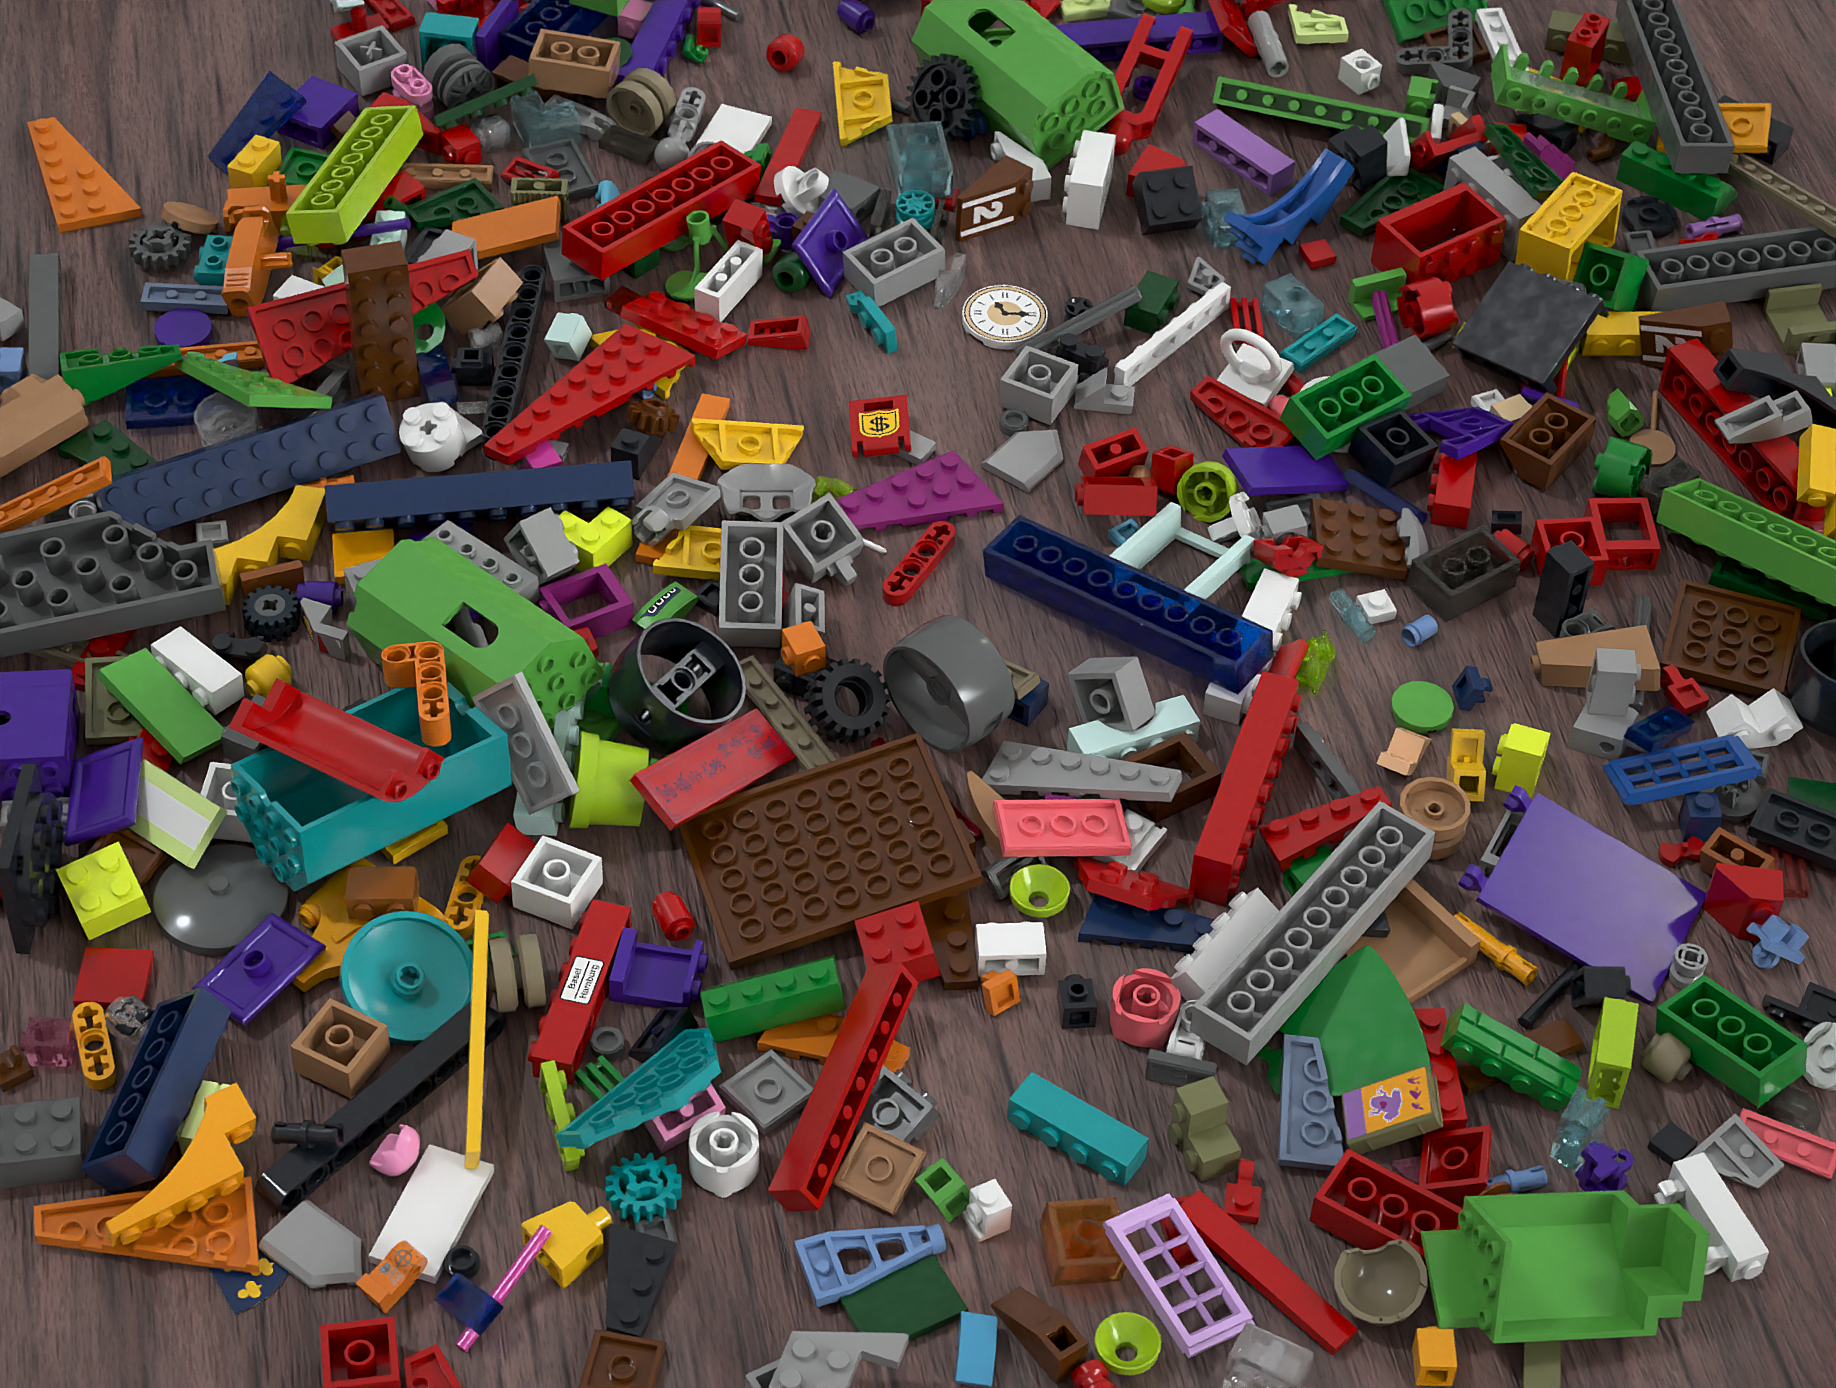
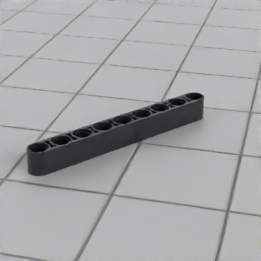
M539 265L524 266L519 272L518 277L523 281V284L516 291L519 295L511 305L482 425L483 454L484 444L519 414L546 298L545 270ZM485 455V457H487L488 459L496 460L488 455Z
M471 1002L323 1123H340L344 1125L346 1137L341 1147L315 1145L313 1148H303L300 1144H297L260 1176L256 1183L255 1191L281 1213L291 1211L469 1061ZM486 1004L484 1048L502 1033L506 1025L505 1017L488 1004Z

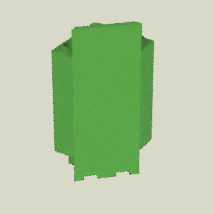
M1625 1190L1464 1196L1463 1210H1460L1458 1216L1460 1230L1420 1231L1438 1328L1480 1327L1493 1344L1656 1336L1658 1318H1679L1682 1313L1683 1301H1701L1710 1233L1679 1203L1639 1205Z

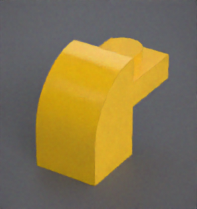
M1452 728L1450 754L1447 756V780L1457 784L1465 791L1469 801L1484 802L1486 769L1483 765L1485 732L1478 729Z

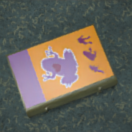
M1427 1065L1344 1092L1341 1095L1347 1144L1352 1151L1358 1154L1374 1151L1444 1127L1437 1077L1429 1072Z

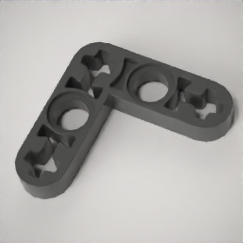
M1462 8L1450 12L1448 16V46L1415 47L1399 50L1395 56L1396 69L1403 74L1429 73L1431 62L1428 59L1432 57H1438L1441 59L1438 61L1439 63L1461 71L1470 69L1473 64L1471 12ZM1458 21H1463V27H1458ZM1464 37L1467 39L1464 42L1454 41L1456 38ZM1458 53H1463V59H1458Z

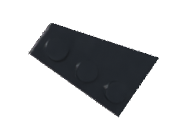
M610 1224L606 1331L643 1338L678 1251L676 1242Z

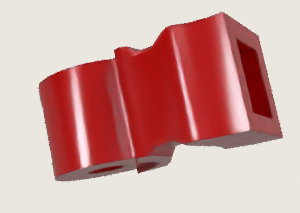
M698 7L697 46L721 47L720 7Z

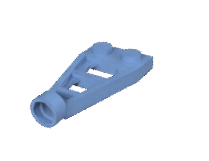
M939 1224L927 1227L920 1225L829 1231L794 1241L795 1251L816 1307L837 1302L839 1297L852 1294L896 1270L913 1264L926 1256L946 1251L945 1237ZM889 1241L902 1242L905 1250L904 1254L888 1261L881 1260L876 1248L877 1244ZM861 1248L866 1250L871 1260L870 1265L854 1275L845 1274L837 1254L843 1249Z

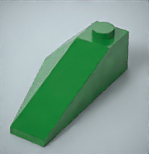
M179 344L143 346L138 349V352H132L125 349V347H115L114 351L99 354L98 348L59 353L65 383L72 390L77 389L80 391L85 400V404L82 406L91 404L92 401L99 400L181 360L182 354Z

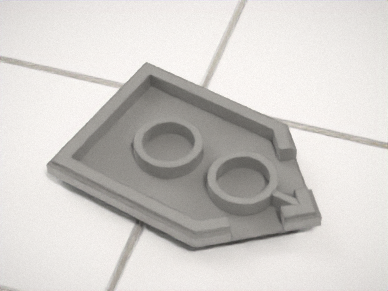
M1058 431L1016 432L983 461L981 467L1029 493L1063 462Z
M309 1200L302 1201L271 1229L258 1245V1250L310 1289L325 1288V1284L347 1283V1286L356 1285V1282L362 1277L361 1239Z

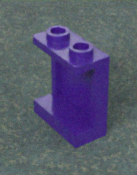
M623 928L609 979L610 1001L662 1008L663 1006L688 1007L691 1010L693 1000H699L702 980H698L700 973H706L708 965V954L703 953V941L696 940L693 950L637 942V929Z

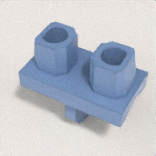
M1772 914L1763 926L1754 922L1748 926L1747 931L1758 936L1761 940L1753 948L1752 954L1753 961L1758 967L1762 969L1773 968L1779 962L1780 957L1799 965L1806 958L1799 949L1809 939V936L1798 925L1791 923L1788 926L1784 920Z

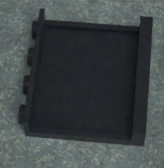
M1509 261L1452 344L1461 358L1530 389L1554 395L1558 388L1553 379L1597 315L1608 318L1609 313L1604 306V300L1594 293H1589L1588 295L1581 292L1579 288L1571 283L1564 285L1547 273L1541 275L1526 264L1517 265Z

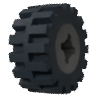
M268 585L264 590L261 587L255 589V594L250 592L247 595L248 599L244 598L242 606L245 629L246 631L248 630L251 637L265 636L266 642H272V639H276L278 642L282 641L283 636L286 638L290 637L291 631H297V625H300L299 605L295 594H291L289 589L282 590V586L277 585L275 588H271V585Z

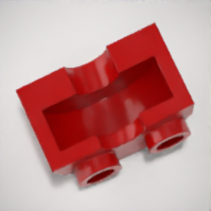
M1303 535L1287 536L1279 546L1275 545L1272 538L1255 539L1253 556L1278 572L1287 576L1298 577L1308 572L1306 568L1312 564L1315 558L1320 559L1324 545Z

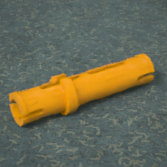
M1462 912L1454 915L1462 925L1481 941L1478 951L1495 962V967L1501 971L1506 970L1526 986L1535 979L1539 971L1538 967L1522 958L1517 953L1516 948L1500 942Z

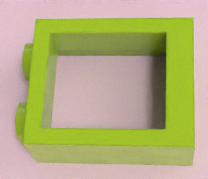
M1604 997L1592 1041L1585 1094L1586 1103L1619 1109L1631 1070L1639 1004L1622 999Z

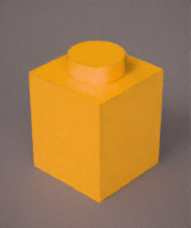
M1435 1326L1417 1328L1412 1345L1415 1385L1452 1387L1457 1370L1453 1329H1439Z

